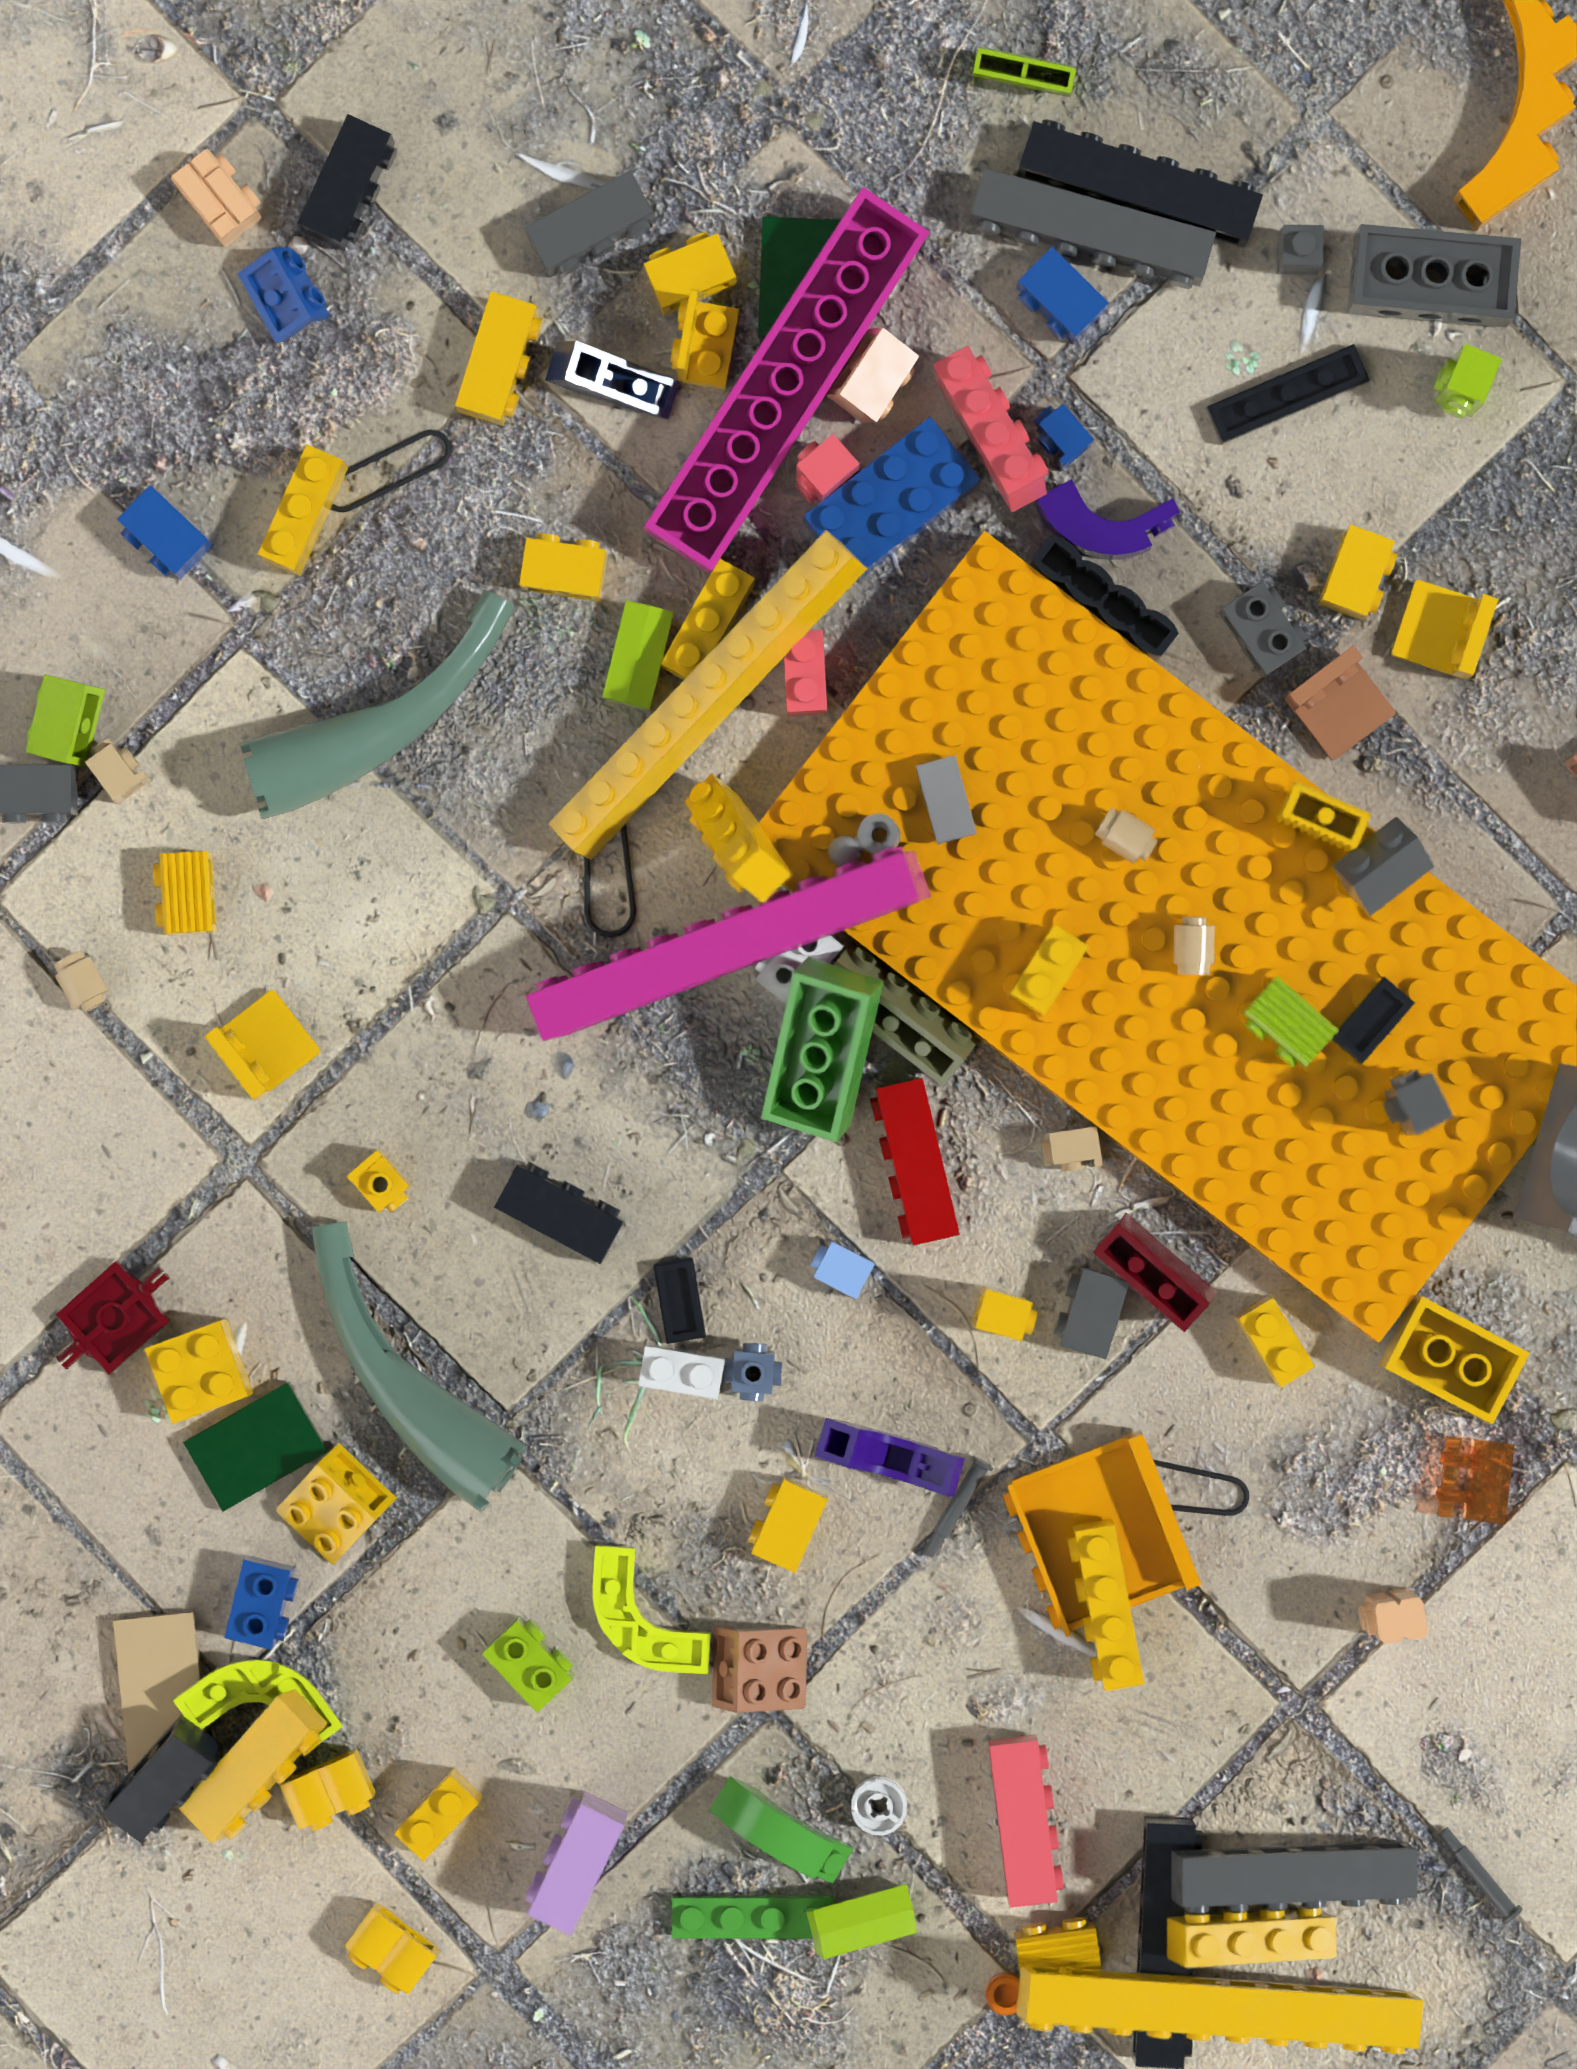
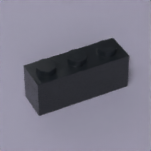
M347 114L297 222L302 232L344 251L349 242L355 243L364 225V221L360 220L366 205L372 207L375 203L381 185L377 184L383 169L388 171L391 168L397 154V148L393 147L395 142L391 133Z
M528 1162L526 1167L519 1164L516 1165L494 1208L601 1265L625 1222L618 1218L621 1210L599 1199L597 1205L590 1203L582 1198L585 1193L584 1190L565 1180L561 1187L547 1180L550 1172L532 1162Z
M180 1715L110 1793L102 1816L140 1843L151 1831L157 1834L169 1819V1811L173 1806H183L194 1790L192 1785L199 1778L205 1781L214 1771L218 1764L215 1755L220 1742L183 1715Z

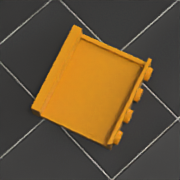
M1141 1430L1006 1482L1009 1492L1002 1494L1007 1510L1010 1517L1018 1514L1023 1530L1017 1531L1021 1546L1025 1555L1031 1552L1034 1554L1038 1567L1031 1569L1039 1592L1048 1590L1053 1604L1047 1606L1046 1610L1054 1630L1062 1627L1066 1637L1071 1635L1070 1631L1083 1627L1082 1618L1089 1617L1086 1601L1079 1603L1075 1585V1578L1082 1577L1079 1562H1071L1067 1539L1074 1538L1072 1526L1107 1519L1113 1520L1130 1608L1184 1587L1186 1590L1202 1585Z

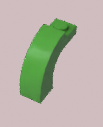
M732 1776L728 1778L709 1809L711 1813L744 1839L780 1862L813 1879L818 1877L833 1884L853 1851V1848L844 1841L802 1822L771 1801L759 1789Z

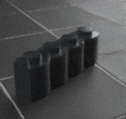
M1050 535L1033 557L1030 565L1061 588L1091 613H1094L1095 616L1121 636L1126 637L1130 643L1154 661L1160 659L1179 634L1176 626L1167 616L1158 611L1147 609L1143 600L1134 591L1125 586L1114 584L1109 573L1098 564L1082 560L1078 550L1067 540Z

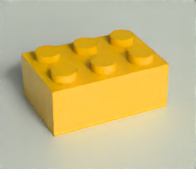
M1416 1295L1404 1314L1378 1366L1493 1425L1530 1353L1425 1297Z

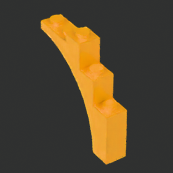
M1502 0L1515 34L1519 64L1517 97L1509 127L1494 156L1483 170L1464 185L1452 199L1475 232L1548 181L1560 169L1557 163L1559 157L1555 149L1547 141L1542 143L1540 137L1568 118L1576 108L1573 103L1575 98L1570 88L1563 81L1558 82L1555 77L1577 63V21L1574 22L1568 14L1555 23L1553 21L1554 13L1545 0Z

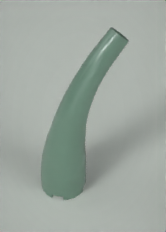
M483 590L466 619V622L471 626L463 639L434 672L401 697L239 742L242 753L252 752V756L244 758V762L257 803L266 801L267 804L266 807L259 808L261 819L297 810L342 789L379 767L413 742L435 723L464 691L497 643L515 606L502 597Z
M347 1221L312 1227L316 1260L326 1302L343 1348L360 1381L381 1414L421 1463L455 1495L479 1512H483L490 1505V1502L484 1498L489 1495L491 1490L494 1492L502 1491L522 1461L515 1454L524 1453L527 1450V1445L441 1387L393 1350L373 1320L360 1293L350 1257L355 1256Z

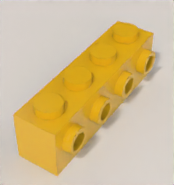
M713 773L703 782L694 786L690 795L684 800L692 813L689 821L703 834L700 839L714 852L712 858L726 871L723 876L728 883L740 893L746 889L764 903L792 875L745 801Z
M1112 1519L1072 1526L1074 1538L1067 1539L1071 1562H1079L1082 1576L1075 1578L1079 1603L1086 1601L1089 1617L1082 1618L1086 1642L1094 1641L1097 1656L1090 1658L1094 1682L1101 1681L1105 1692L1144 1685L1145 1682L1115 1524Z
M296 1689L278 1695L217 1764L211 1775L205 1781H202L185 1804L179 1807V1810L210 1843H214L224 1837H227L229 1840L233 1839L246 1826L247 1822L244 1818L251 1810L256 1812L271 1798L270 1788L276 1782L280 1784L295 1771L296 1766L293 1762L300 1754L303 1756L307 1755L319 1744L321 1737L318 1734L328 1723Z
M1298 1905L1297 1910L1284 1911V1909L1269 1910L1262 1907L1260 1912L1252 1913L1223 1910L1222 1914L1209 1915L1208 1912H1186L1185 1917L1167 1918V1959L1186 1968L1336 1958V1917L1323 1912L1322 1908H1306Z

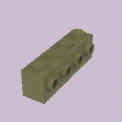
M852 942L834 965L884 981L872 1032L944 1087L966 1060L979 1039L973 1036L969 1028L964 1024L955 1022L941 1011L932 999L923 997L910 987L901 975L891 972L878 962L869 950L861 948Z

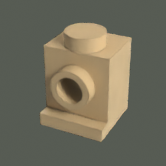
M109 738L92 748L90 751L92 757L85 761L112 800L119 804L151 781V778L145 772H135L134 769L140 765L126 747L119 750Z
M1097 1126L1047 1133L1048 1141L1041 1142L1044 1166L1061 1164L1062 1172L1085 1169L1086 1160H1091L1092 1167L1103 1166Z

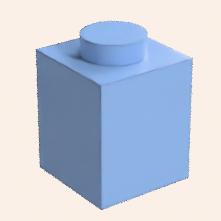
M832 1240L828 1248L820 1245L810 1264L811 1267L816 1269L813 1275L814 1278L854 1299H857L875 1265L874 1262Z

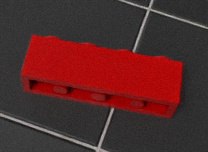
M923 1078L875 1089L877 1097L870 1098L874 1121H883L886 1136L880 1137L879 1142L884 1161L892 1159L895 1175L889 1176L888 1180L893 1200L901 1199L904 1210L903 1215L897 1216L902 1239L910 1238L912 1246L960 1235Z

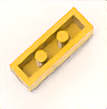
M490 291L455 403L458 413L500 426H504L506 417H514L519 402V395L514 393L519 378L525 380L531 363V357L526 355L530 340L537 342L543 324V318L538 317L537 305Z
M306 444L258 551V555L263 561L299 577L301 576L328 516L331 505L345 478L346 471L349 468L342 459Z
M719 559L661 662L662 669L684 681L727 635L755 585V577Z

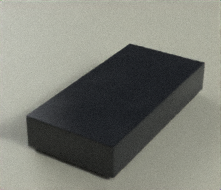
M1384 976L1339 1026V1031L1331 1040L1361 1065L1415 1002Z
M688 1258L654 1264L666 1343L706 1338L694 1259Z

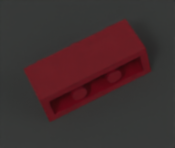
M1128 1213L1121 1217L1092 1252L1183 1332L1211 1304L1217 1293L1214 1288Z

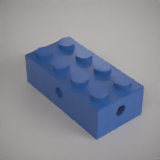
M930 416L804 515V524L816 539L827 530L868 568L857 580L859 581L976 489L980 478Z

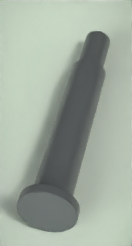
M972 1456V1466L934 1528V1534L923 1550L926 1555L932 1558L935 1556L943 1540L948 1538L987 1470H993L991 1465L976 1456Z
M1448 1827L1443 1829L1439 1836L1451 1849L1455 1859L1503 1915L1501 1921L1504 1924L1512 1921L1521 1913L1523 1908L1520 1905L1515 1906L1466 1845H1462Z

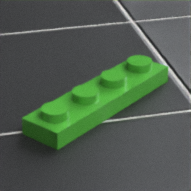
M672 1895V1939H813L806 1912L832 1905L833 1895Z

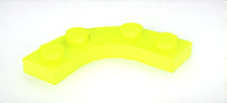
M595 1545L593 1604L600 1627L613 1645L625 1657L649 1669L675 1673L709 1674L711 1632L670 1630L658 1627L646 1619L635 1603L633 1588L636 1547Z
M250 1659L223 1665L205 1675L173 1699V1702L183 1716L203 1729L225 1712L242 1703L262 1702L270 1705L278 1695L296 1689L328 1723L318 1734L321 1737L319 1744L343 1727L322 1695L306 1677L286 1665L269 1660Z

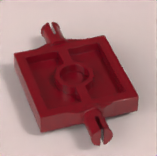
M115 1261L56 1314L60 1321L68 1328L74 1341L60 1355L56 1356L59 1363L63 1362L73 1353L62 1364L68 1370L71 1365L85 1354L95 1359L108 1375L112 1374L171 1321L157 1305L152 1294L170 1279L168 1274L164 1273L153 1283L164 1272L158 1266L141 1282L132 1277L119 1261Z

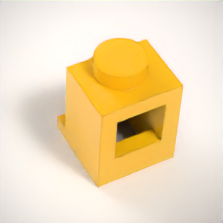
M376 1150L346 1176L378 1213L385 1209L392 1213L409 1199L405 1192L412 1186L381 1150ZM377 1177H384L388 1182V1187L384 1192H377L374 1189L373 1183Z

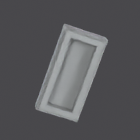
M955 755L917 765L916 771L937 845L977 834Z

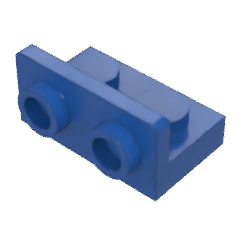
M291 247L272 248L237 273L275 343L285 342L310 323L323 321L329 317V313L324 306V296L318 288L313 286L305 271L306 265L304 260Z

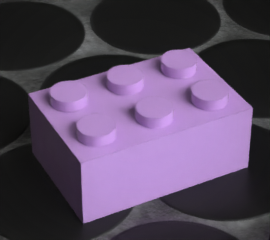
M584 1791L580 1801L572 1798L560 1827L566 1830L562 1837L554 1835L542 1862L548 1867L545 1873L537 1870L527 1891L525 1901L531 1903L527 1915L570 1936L572 1935L624 1828L627 1811Z

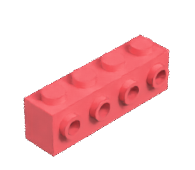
M966 346L934 363L933 368L939 388L1011 513L1046 495L1044 476L1049 474L1047 467L1039 453L1037 452L1032 455L1025 443L1030 440L1022 423L1019 420L1012 422L1007 413V410L1011 409L1002 389L999 387L994 390L988 378L992 377V374L983 356L979 355L975 358L970 347Z
M1036 1735L988 1740L1009 1907L1014 1908L1058 1902L1057 1890H1063L1064 1883L1061 1865L1053 1866L1052 1850L1059 1849L1056 1825L1048 1826L1047 1810L1054 1809L1051 1785H1043L1042 1769H1049L1046 1744L1038 1745Z

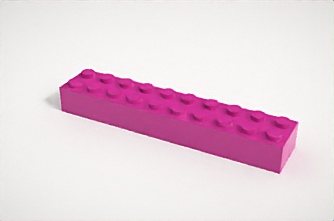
M862 187L641 529L642 531L706 573H710L714 569L930 232Z
M892 847L872 855L874 863L866 866L864 861L849 863L834 869L836 877L827 880L826 875L822 877L816 876L796 884L798 892L790 894L789 890L774 892L764 903L759 900L761 905L759 907L753 908L751 904L746 906L740 905L722 912L723 920L717 923L713 918L683 927L685 931L683 936L679 937L677 933L670 935L668 933L646 941L648 949L644 951L641 950V947L628 948L610 955V964L605 965L604 961L592 962L573 969V978L568 979L567 975L555 976L536 983L537 991L526 995L542 1041L562 1038L930 898L931 894L915 851L903 852L902 847Z

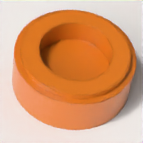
M1002 1972L994 1975L988 1981L985 1995L989 2007L994 2012L1000 2015L1017 2013L1020 1978L1015 1974Z

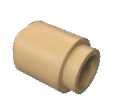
M1112 807L1094 834L1102 839L1101 844L1133 864L1138 857L1146 861L1158 840L1152 837L1155 831L1154 828L1122 809L1119 812Z
M1182 917V924L1174 925L1173 964H1178L1177 974H1210V964H1214L1215 925H1207V917Z
M82 950L61 959L53 965L58 973L55 975V978L73 1010L82 1007L84 1013H87L106 1002L103 995L109 989L91 957L86 958Z

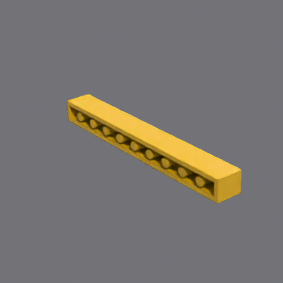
M826 530L548 825L574 852L592 860L868 568Z
M1021 1965L1016 2014L1025 2023H1028L1029 2028L1041 2031H1050L1053 2029V2025L1068 2026L1069 2031L1076 2033H1092V2028L1095 2027L1107 2028L1108 2033L1119 2036L1132 2035V2030L1147 2031V2035L1150 2037L1162 2039L1171 2038V2033H1186V2038L1196 2041H1210L1211 2035L1225 2036L1226 2041L1238 2044H1248L1250 2038L1264 2039V2043L1273 2046H1288L1289 2040L1303 2041L1304 2046L1315 2049H1326L1328 2043L1342 2044L1343 2049L1362 2052L1366 2051V2046H1381L1380 2050L1383 2052L1404 2054L1405 2048L1419 2049L1424 2000L1408 1991Z

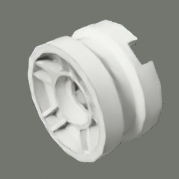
M872 1776L864 1779L856 1787L852 1796L851 1813L855 1823L863 1831L871 1835L884 1836L894 1832L902 1825L907 1814V1797L904 1789L896 1780L887 1776ZM883 1797L886 1800L887 1808L883 1812L874 1811L871 1806L872 1800L882 1799Z

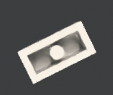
M647 1343L644 1349L638 1386L718 1400L725 1357Z

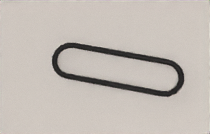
M426 430L349 467L345 476L430 435L441 438L446 448L443 458L438 462L348 506L341 507L332 503L330 509L342 513L351 511L440 468L451 456L450 440L444 433L438 430Z

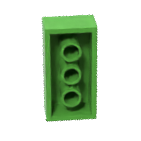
M809 957L793 972L761 1119L837 1143L851 1125L884 983L883 980Z

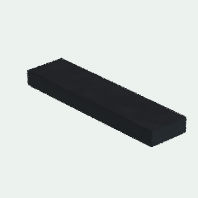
M1352 344L1207 406L1206 410L1221 445L1362 386L1368 383L1370 379L1355 344Z

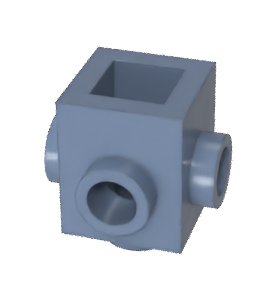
M743 1343V1350L735 1349L734 1359L726 1358L724 1382L732 1383V1392L740 1393V1400L764 1401V1394L772 1395L773 1385L781 1386L782 1362L774 1361L775 1352L767 1351V1344ZM749 1366H757L761 1370V1376L758 1380L751 1381L746 1377L745 1371Z

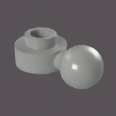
M879 813L869 815L861 822L857 837L839 836L831 842L828 851L830 860L836 866L841 867L852 862H858L861 852L865 850L875 854L892 847L896 848L900 841V829L897 823L887 815ZM879 829H885L887 832L886 839L881 843L875 842V832Z

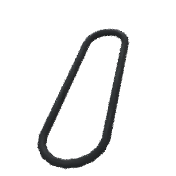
M626 824L621 828L630 915L627 923L619 930L612 932L603 931L592 921L590 914V859L584 857V914L586 922L592 931L603 937L612 938L620 936L628 931L635 921L636 905Z
M1153 1459L1155 1466L1232 1482L1241 1487L1243 1491L1242 1504L1234 1510L1171 1505L1173 1511L1235 1516L1241 1513L1248 1505L1249 1490L1246 1484L1239 1478Z

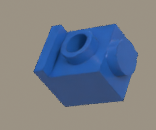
M1064 403L1056 410L1051 405L1048 406L1033 420V423L1037 426V432L1040 434L1037 441L1051 457L1055 454L1060 457L1056 466L1061 472L1087 451L1095 440Z

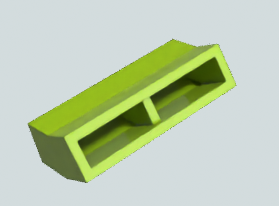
M978 46L973 77L1070 97L1077 66ZM981 58L1022 66L1021 76L981 68ZM1031 68L1069 76L1067 85L1026 77L1027 69Z
M626 600L602 698L610 702L643 710L651 708L674 614L673 611Z
M907 1884L806 1912L812 1932L815 1953L823 1960L917 1933Z

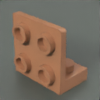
M1354 645L1284 698L1332 761L1338 759L1395 715L1394 708L1358 663L1363 657Z
M728 1625L714 1626L712 1707L735 1713L805 1708L807 1630L800 1627L746 1630Z

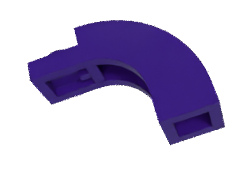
M1072 479L1048 491L1046 495L1034 502L1039 515L1054 536L1061 537L1070 542L1080 554L1104 560L1127 559L1149 551L1153 545L1147 534L1152 532L1153 536L1157 537L1175 527L1173 520L1180 514V510L1172 498L1134 519L1121 522L1109 521L1097 516L1086 506Z
M825 1418L814 1457L846 1468L880 1474L949 1497H954L965 1461L963 1457L912 1439L831 1418Z

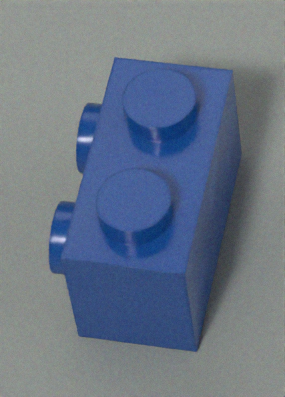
M249 1555L243 1559L224 1636L225 1639L270 1650L276 1645L277 1640L284 1641L289 1625V1618L283 1616L286 1602L294 1601L299 1584V1578L293 1577L294 1566Z

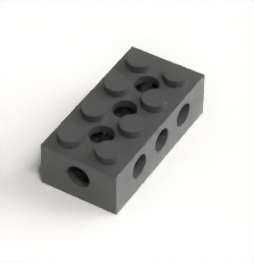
M1360 224L1354 234L1347 313L1506 328L1515 318L1522 238ZM1392 265L1399 268L1402 273V279L1396 280L1389 277L1385 266ZM1434 269L1438 271L1442 277V283L1431 282L1426 276V270ZM1466 273L1478 275L1482 281V286L1475 287L1469 284L1466 279Z

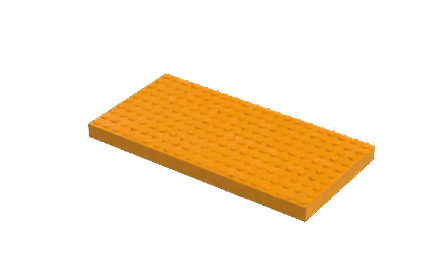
M984 530L760 820V826L792 874L782 886L793 894L798 892L796 884L807 879L825 875L827 880L836 877L834 869L839 867L832 863L828 853L831 842L839 836L857 837L861 822L869 815L879 813L893 819L900 829V841L896 848L902 847L903 852L915 851L931 897L842 932L862 948L869 950L880 962L893 972L901 975L915 989L927 998L932 999L941 1009L968 1027L976 1036L1093 1126H1097L1098 1130L1372 1341L1380 1343L1538 1137L1559 1063L1577 1066V985L1430 872H1427L1373 915L1369 916L1348 895L1332 867L1350 851L1345 852L1344 847L1338 849L1336 844L1330 845L1329 841L1323 842L1321 837L1315 839L1314 834L1308 836L1307 831L1301 833L1299 828L1293 830L1292 824L1286 826L1284 821L1278 823V813L1291 784L1295 781L1323 793L1326 792ZM955 755L977 834L937 845L916 766ZM1111 807L1119 812L1123 809L1155 829L1152 837L1158 840L1146 861L1138 857L1133 864L1101 844L1102 839L1094 835ZM1369 825L1366 826L1358 845L1376 832ZM879 829L874 834V840L877 843L883 842L887 837L885 829ZM866 850L861 852L858 862L864 861L865 866L874 863L873 854ZM1182 917H1207V925H1215L1214 964H1210V974H1177L1178 964H1173L1174 925L1182 924ZM1056 924L1089 945V948L1046 1015L1041 1016L1008 994L1050 928ZM1276 976L1283 980L1337 1029L1384 976L1415 1002L1361 1065L1334 1041L1330 1040L1307 1067H1302L1297 1063L1292 1068L1275 1053L1279 1047L1267 1036L1263 1041L1260 1040L1244 1026L1248 1019L1242 1014L1273 977ZM1418 1069L1420 1073H1432L1454 1117L1419 1135H1405L1398 1122L1393 1124L1387 1116L1382 1102L1387 1100L1383 1091L1393 1087L1390 1082L1392 1078L1409 1070L1414 1071Z

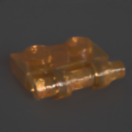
M1446 1436L1445 1451H1440L1439 1464H1443L1441 1485L1436 1487L1435 1500H1439L1437 1516L1453 1518L1454 1503H1465L1463 1519L1505 1524L1515 1444L1472 1439L1471 1454L1461 1453L1462 1438ZM1459 1467H1469L1466 1490L1456 1489Z

